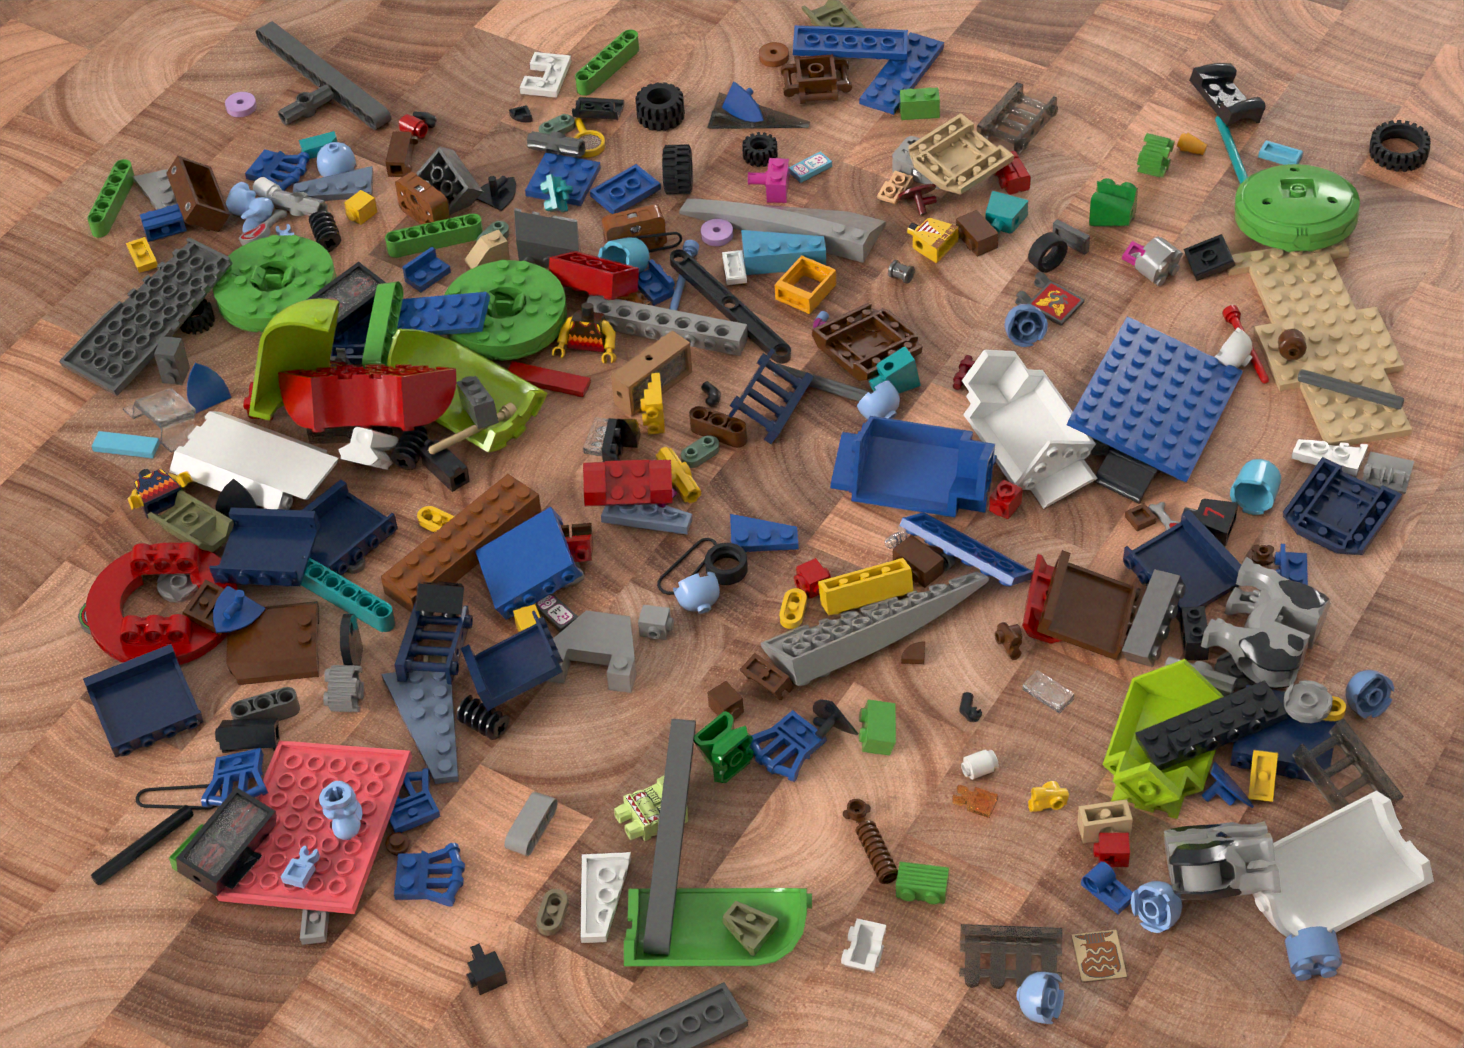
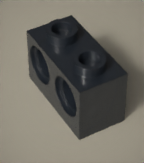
M1205 606L1181 607L1179 626L1184 659L1187 661L1208 660L1209 648L1201 647L1203 634L1208 626Z

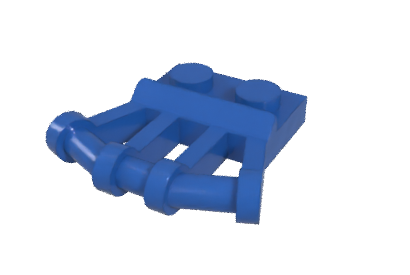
M264 149L245 172L246 179L256 181L260 177H265L278 184L282 191H286V188L298 183L300 176L306 173V164L309 162L310 155L306 152H301L299 155H285L282 151L277 153Z
M792 710L773 727L751 735L753 741L749 748L754 751L755 761L759 765H765L768 772L788 777V780L795 782L805 759H810V755L826 743L827 738L826 736L823 739L818 738L815 735L818 729ZM775 738L765 748L761 749L760 743ZM783 744L788 746L773 760L769 757ZM795 753L798 754L791 768L782 766Z
M261 748L216 757L213 779L202 795V806L209 808L213 805L220 806L232 792L233 782L239 781V789L254 798L261 794L263 796L268 794L269 792L261 777L263 775L262 764L264 757ZM255 777L258 786L247 790L249 778ZM223 784L222 795L215 796L219 788Z
M429 768L406 773L403 785L409 797L400 799L399 795L397 797L389 819L394 833L407 831L440 817V812L429 792ZM411 781H422V791L416 793Z
M450 843L445 848L431 853L421 851V853L398 854L394 887L395 900L427 899L445 906H453L456 900L455 895L459 888L463 886L464 878L462 873L465 871V863L462 862L459 855L460 848L458 843ZM447 858H451L452 861L451 863L432 864ZM429 874H452L450 878H429ZM448 888L443 894L429 889Z

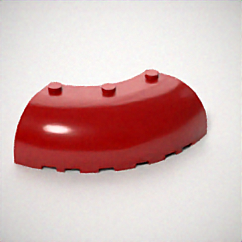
M368 364L365 366V369L364 367L343 365L336 366V370L333 367H316V370L296 369L278 372L280 393L289 416L296 424L312 429V432H324L325 428L360 426V428L370 429L373 426L400 427L402 431L415 430V426L432 423L445 413L453 400L457 383L455 368L437 366L435 370V368H429L428 365L396 364L394 368L384 364Z

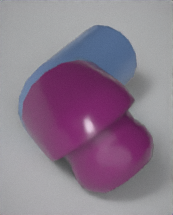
M821 311L813 322V328L826 323L829 314Z

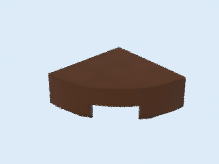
M925 641L916 642L908 646L902 653L901 664L924 665Z

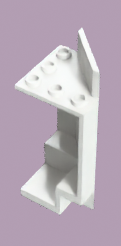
M984 350L962 380L969 391L966 397L971 403L963 415L982 442L995 444L994 455H997L996 463L1009 482L1021 487L1022 490H1031L1040 505L1045 509L1098 479L1084 460L1090 455V451L1096 444L1090 436L1066 425L1073 411L1043 370L1027 369L1015 351Z

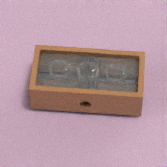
M672 330L653 345L647 347L638 356L632 358L620 369H617L611 374L614 405L632 417L641 410L640 399L644 398V389H648V382H652L651 373H660L662 394L691 374L690 342Z

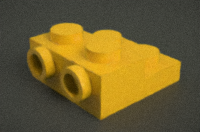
M651 373L652 382H648V389H644V398L640 399L641 411H646V413H642L643 426L648 428V435L665 433L660 373Z

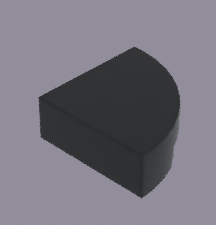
M527 105L509 109V115L512 119L523 123L533 122Z

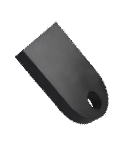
M343 614L340 624V651L343 664L360 666L363 645L355 614Z

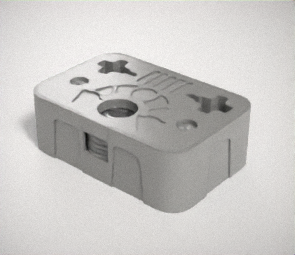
M915 136L907 137L892 155L893 173L898 171L913 176V181L924 185L934 184L914 168L909 155L908 146L920 138Z

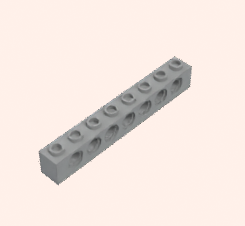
M590 295L586 302L594 305V312L605 315L606 321L610 323L615 332L660 340L661 337L673 330L689 341L691 347L741 356L748 340L747 324L620 299L606 300L604 296Z

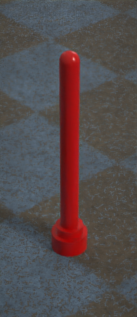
M1236 305L1227 306L1222 311L1225 321L1232 324L1235 330L1239 327L1245 332L1240 322L1241 313ZM1253 347L1250 353L1252 356L1250 361L1261 382L1267 384L1269 377Z

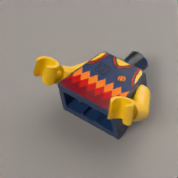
M149 469L141 470L138 474L139 479H136L134 482L136 488L128 498L131 510L140 506L143 507L148 519L147 514L150 512L159 514L173 507L181 487L183 488L189 482H193L190 473L184 471L176 476L170 473L167 474L163 469H158L152 473Z

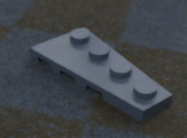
M365 167L296 183L293 186V192H305L308 194V197L324 201L349 199L360 190L372 196L373 167Z
M657 504L605 506L601 514V522L687 534L692 523V514L669 506L662 508L657 506Z

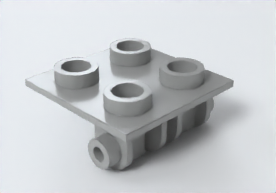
M1370 452L1364 468L1362 481L1377 488L1384 485L1399 493L1406 494L1414 461Z

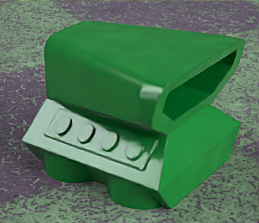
M1109 178L1097 181L1096 192L1092 195L1090 202L1089 226H1130L1131 220L1135 218L1138 188L1130 182H1124L1121 185L1116 184L1115 181Z
M722 712L694 735V743L705 761L713 767L714 782L727 783L749 765L754 756V751L749 748L753 737L747 732L746 726L734 729V719L729 712Z

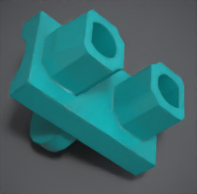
M553 174L546 175L547 180L540 184L541 191L544 194H550V199L544 201L545 210L563 213L568 211L566 201L569 200L568 194L573 192V187L567 186L566 180H562V177H555Z

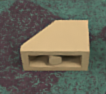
M499 229L481 236L465 258V262L470 269L486 263L510 259L508 242Z

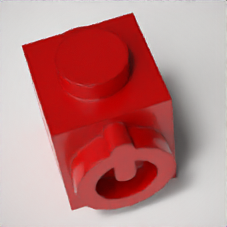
M1002 480L990 495L989 511L1009 520L1022 503V488Z
M814 558L796 566L794 582L796 587L803 590L811 599L820 595L818 581L829 579L831 575L828 569L823 568L819 561Z

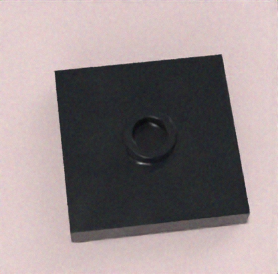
M1222 234L1184 249L1196 281L1236 266Z

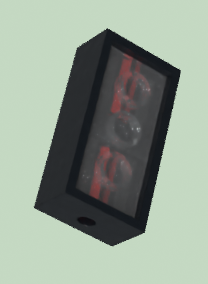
M358 261L308 299L322 298L340 301L334 336L335 340L372 312L377 285L386 282Z
M235 787L176 858L177 872L218 897L275 827L276 811L238 787Z

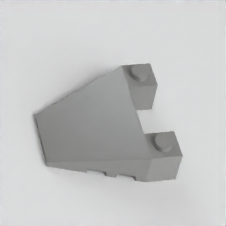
M586 610L553 638L563 660L560 663L563 672L547 681L564 684L571 660L608 665L607 680L609 690L632 692L637 674L630 616Z

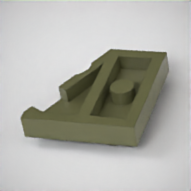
M735 901L723 915V924L749 954L755 956L779 926V919Z

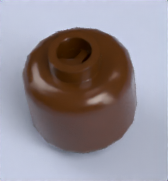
M1287 329L1280 334L1278 347L1281 356L1292 361L1304 356L1307 345L1305 336L1298 329Z

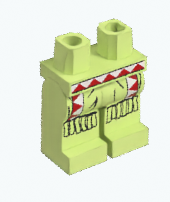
M664 776L658 778L656 784L644 790H638L632 795L623 796L624 803L614 808V815L619 823L629 819L632 821L625 825V832L630 840L642 836L644 841L651 839V836L657 835ZM686 808L685 823L688 822V808Z

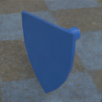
M733 82L722 108L744 121H764L759 104L751 96L754 93L751 88L745 90L739 84Z
M194 364L187 382V398L193 415L232 398L224 380L214 370L202 364Z
M227 586L216 600L213 610V623L216 633L240 630L252 624L266 608L246 597L243 590L236 591Z
M1213 762L1210 774L1217 781L1202 794V797L1209 802L1218 794L1229 806L1238 798L1253 808L1254 805L1242 789L1216 762Z

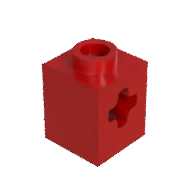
M1099 833L1098 842L1093 844V855L1098 857V862H1105L1110 867H1129V833Z

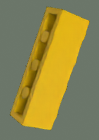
M904 558L818 581L821 605L828 615L840 614L846 610L861 608L864 605L877 603L896 596H904L914 591L911 567Z

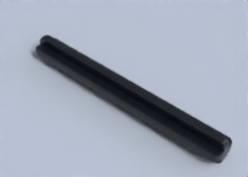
M188 805L182 806L91 874L92 880L97 885L104 883L193 817L192 809Z

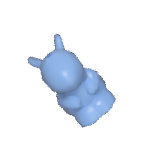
M239 182L230 190L226 206L230 214L246 219L242 228L245 233L272 216L274 205L269 198H255V191L250 190L245 182Z
M334 781L327 785L320 793V805L323 808V814L332 820L334 835L342 840H350L359 832L362 807L357 801L353 788L348 783Z

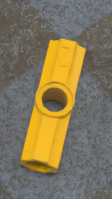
M667 446L661 448L655 455L656 460H671L672 488L675 487L684 502H689L690 504L696 502L701 496V490L692 478L688 464L686 462L682 463L672 448Z

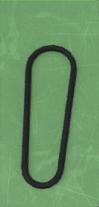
M678 232L631 237L643 239L667 235L679 236L680 239L676 244L648 250L649 253L677 247L683 239L682 235Z
M702 538L697 541L660 576L657 582L659 590L667 595H675L674 591H666L661 587L662 579L701 542L711 541L714 545H717V542L712 538ZM705 559L693 572L692 575L697 574L699 570L704 566Z
M209 784L145 788L137 793L136 803L144 808L180 809L184 805L142 804L139 801V797L142 793L148 791L207 788ZM221 787L219 788L220 796L222 795ZM213 805V806L210 807V808H209V807H203V806H189V807H190L191 809L209 810V809H213V808H215V807H217V806H214V805Z

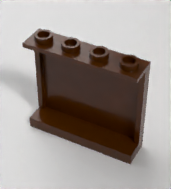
M1062 550L1054 566L1037 632L1116 660L1119 653L1122 652L1126 641L1125 636H1128L1132 626V622H1129V619L1134 616L1136 605L1133 603L1137 601L1141 589L1138 588L1140 578L1136 577L1132 585L1069 563L1071 553Z

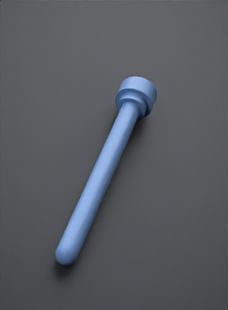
M686 240L682 250L694 258L698 254L699 244L694 240ZM680 274L669 308L676 311L678 310L686 282Z

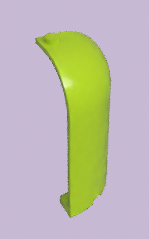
M322 298L303 300L286 307L268 323L259 341L249 416L270 421L276 410L284 406L279 388L278 372L296 369L316 370V367H329L340 301Z
M397 329L393 336L387 366L395 368L396 364H410L412 366L428 365L429 368H435V370L437 366L455 368L457 382L468 376H477L493 398L497 413H499L502 406L508 403L514 404L517 411L507 421L502 420L466 438L487 452L500 450L507 446L506 442L510 439H517L527 429L525 424L531 416L536 417L548 394L449 338L416 329ZM457 384L450 406L441 417L435 420L456 434L475 425L461 405Z

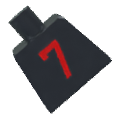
M1204 498L1201 500L1198 510L1188 507L1184 508L1183 513L1190 510L1218 541L1226 547L1237 517L1238 503Z

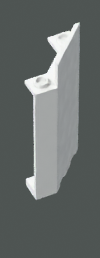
M209 411L205 416L207 420L201 427L196 426L188 435L189 441L185 446H179L175 451L169 472L179 475L184 471H188L193 481L222 491L224 486L234 478L248 490L256 505L267 509L289 510L293 503V495L308 500L337 464L338 458L326 454L327 450L223 412Z

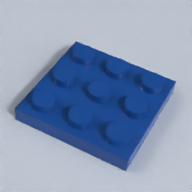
M545 153L525 189V194L527 197L544 200L550 199V194H544L541 191L540 184L547 180L546 175L553 174L555 177H562V180H566L567 186L573 187V192L568 194L569 200L566 201L567 204L582 206L601 169L600 162Z

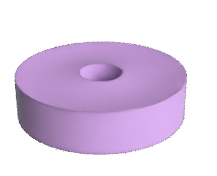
M237 92L226 99L225 106L229 115L245 117L255 111L256 101L251 93Z
M709 220L701 227V238L707 245L723 246L732 240L733 227L726 220Z

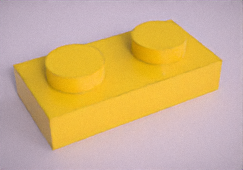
M145 237L126 243L139 273L158 266Z
M1253 750L1248 799L1273 802L1278 753Z

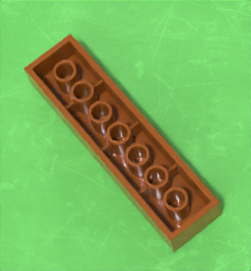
M506 474L381 576L384 594L412 613L416 602L418 581L456 583L479 564L476 550L542 512L539 494L510 474Z

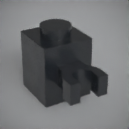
M480 943L471 946L473 960L467 963L469 973L466 974L470 987H476L479 995H482L507 984L505 969L496 952L493 951L485 955Z

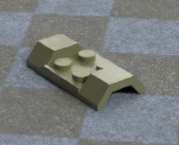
M828 0L824 6L814 10L802 6L803 12L811 19V23L814 26L865 28L840 0Z
M182 490L177 493L175 505L162 515L152 512L147 514L148 518L160 524L164 530L180 540L196 544L199 549L214 552L228 541L234 525L232 519Z

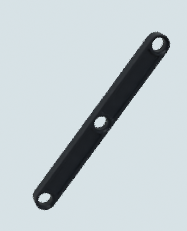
M681 249L673 250L670 253L671 267L730 321L747 324L748 337L766 354H768L771 348L774 349L775 352L771 358L777 363L783 364L790 361L791 347L693 257ZM677 257L684 258L683 261L679 262L675 261L674 259ZM727 303H732L735 306L732 308H727L724 305ZM785 351L787 352V354L784 356H780L777 354V352Z

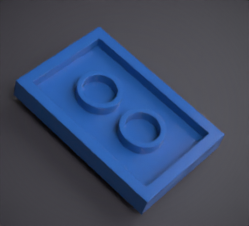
M635 164L591 189L590 197L611 214L628 209L659 191L661 184Z

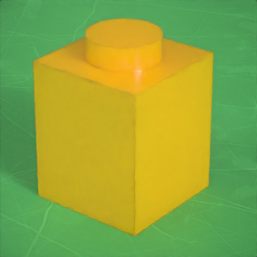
M362 190L344 202L348 219L360 225L378 213L375 197Z
M535 604L513 611L518 632L536 624L532 611L535 610L540 618Z

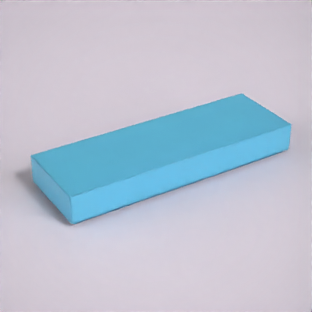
M98 431L91 447L94 452L153 459L160 441L159 438Z

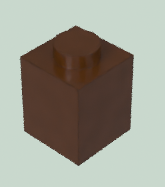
M727 681L707 692L708 706L717 716L726 711L733 716V719H737L744 713L743 698Z

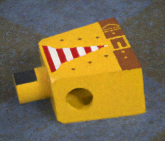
M927 218L920 226L911 223L907 229V233L913 236L914 250L935 263H938L958 242V226L933 218Z

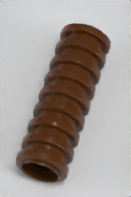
M871 820L860 823L856 827L855 832L861 841L862 847H864V851L878 877V881L881 884L892 883L897 879L898 870L876 827V823Z

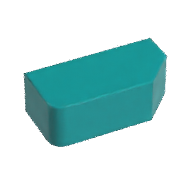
M335 131L299 140L301 152L308 153L310 159L316 158L320 149L326 144L338 142Z

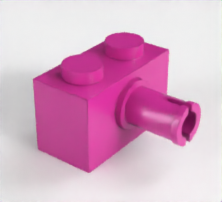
M769 158L768 171L766 173L748 172V185L766 186L767 203H787L790 177L789 159Z

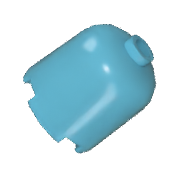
M631 237L607 242L604 247L600 248L598 257L638 267L639 274L645 271L650 260L647 246L638 238Z
M1253 459L1248 461L1240 470L1231 487L1230 497L1232 502L1238 503L1243 508L1242 511L1244 513L1252 515L1264 514V511L1272 508L1279 491L1282 478L1280 471L1268 460Z

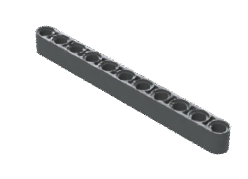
M271 21L256 29V36L264 46L320 88L328 85L334 94V100L370 128L376 130L392 120L391 114L385 106L276 23Z
M671 719L645 928L644 953L669 955L696 720Z

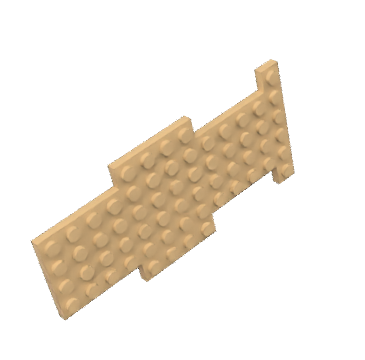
M1345 240L1313 252H1287L1283 249L1270 248L1233 254L1232 257L1236 266L1227 269L1229 276L1250 273L1272 323L1254 326V334L1278 390L1301 389L1323 441L1327 442L1328 445L1340 446V442L1354 445L1411 435L1412 428L1403 408L1398 410L1298 381L1299 371L1304 369L1396 395L1387 377V373L1403 371L1404 363L1377 307L1355 309L1332 260L1349 257V248ZM1287 329H1298L1305 336L1306 353L1298 360H1287L1279 353L1278 338Z

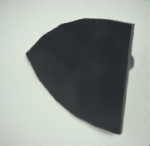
M490 176L488 178L489 183L480 187L483 192L477 200L502 211L515 196V177L506 178L501 176L496 180L495 176Z
M234 478L224 486L215 506L216 511L230 518L229 512L231 508L257 509L252 495Z
M820 699L814 703L813 713L819 716L813 719V724L820 727L815 733L818 738L823 739L833 726L850 734H859L833 701Z

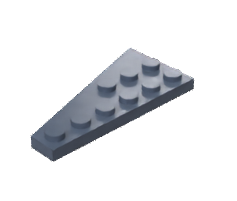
M413 671L409 673L407 682H397L396 672L381 674L411 737L416 743L419 753H421L426 767L429 768L434 783L459 782L452 685L447 684L445 672Z

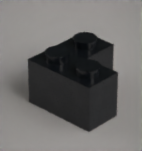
M418 581L415 610L420 611L419 615L433 616V612L441 613L442 617L456 618V614L462 615L464 586L462 583Z

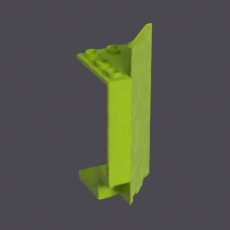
M1183 659L1132 678L1102 764L1114 775L1112 782L1116 784L1111 802L1127 799L1128 802L1135 804L1134 808L1152 813L1156 809L1167 812L1168 817L1178 819L1184 797L1203 791L1216 749L1160 771L1150 762L1135 737V733L1224 697L1187 660Z

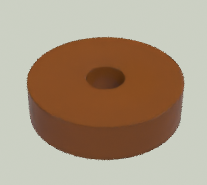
M779 42L764 44L759 49V60L768 67L782 66L789 60V49L786 45Z

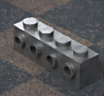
M1154 569L1122 649L1128 661L1153 667L1155 660L1160 658L1161 645L1163 640H1166L1169 635V625L1171 620L1176 617L1178 602L1180 598L1184 597L1186 586L1180 575Z

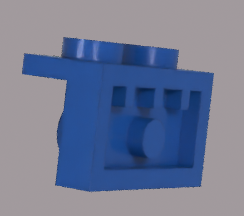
M433 247L408 262L402 268L405 282L420 293L451 273L450 266L437 257L436 249Z
M651 259L648 261L649 269L639 274L638 290L655 306L673 297L675 282L671 276L664 272L660 264L657 265Z
M1280 544V551L1275 552L1274 561L1275 565H1279V569L1275 571L1286 579L1308 585L1307 553L1286 552L1285 544Z

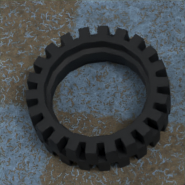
M1391 120L1388 124L1384 122L1381 126L1378 125L1376 130L1374 129L1372 132L1369 153L1371 158H1374V162L1376 164L1379 163V166L1382 168L1386 165L1387 170L1395 168L1394 171L1399 172V169L1407 172L1409 168L1412 171L1415 170V167L1420 168L1422 164L1426 163L1430 152V135L1428 136L1426 130L1423 131V127L1419 126L1417 128L1416 123L1410 125V121L1405 120V123H1402L1401 120H1397L1394 123ZM1400 138L1416 144L1419 149L1410 153H1397L1386 149L1381 143L1385 140Z

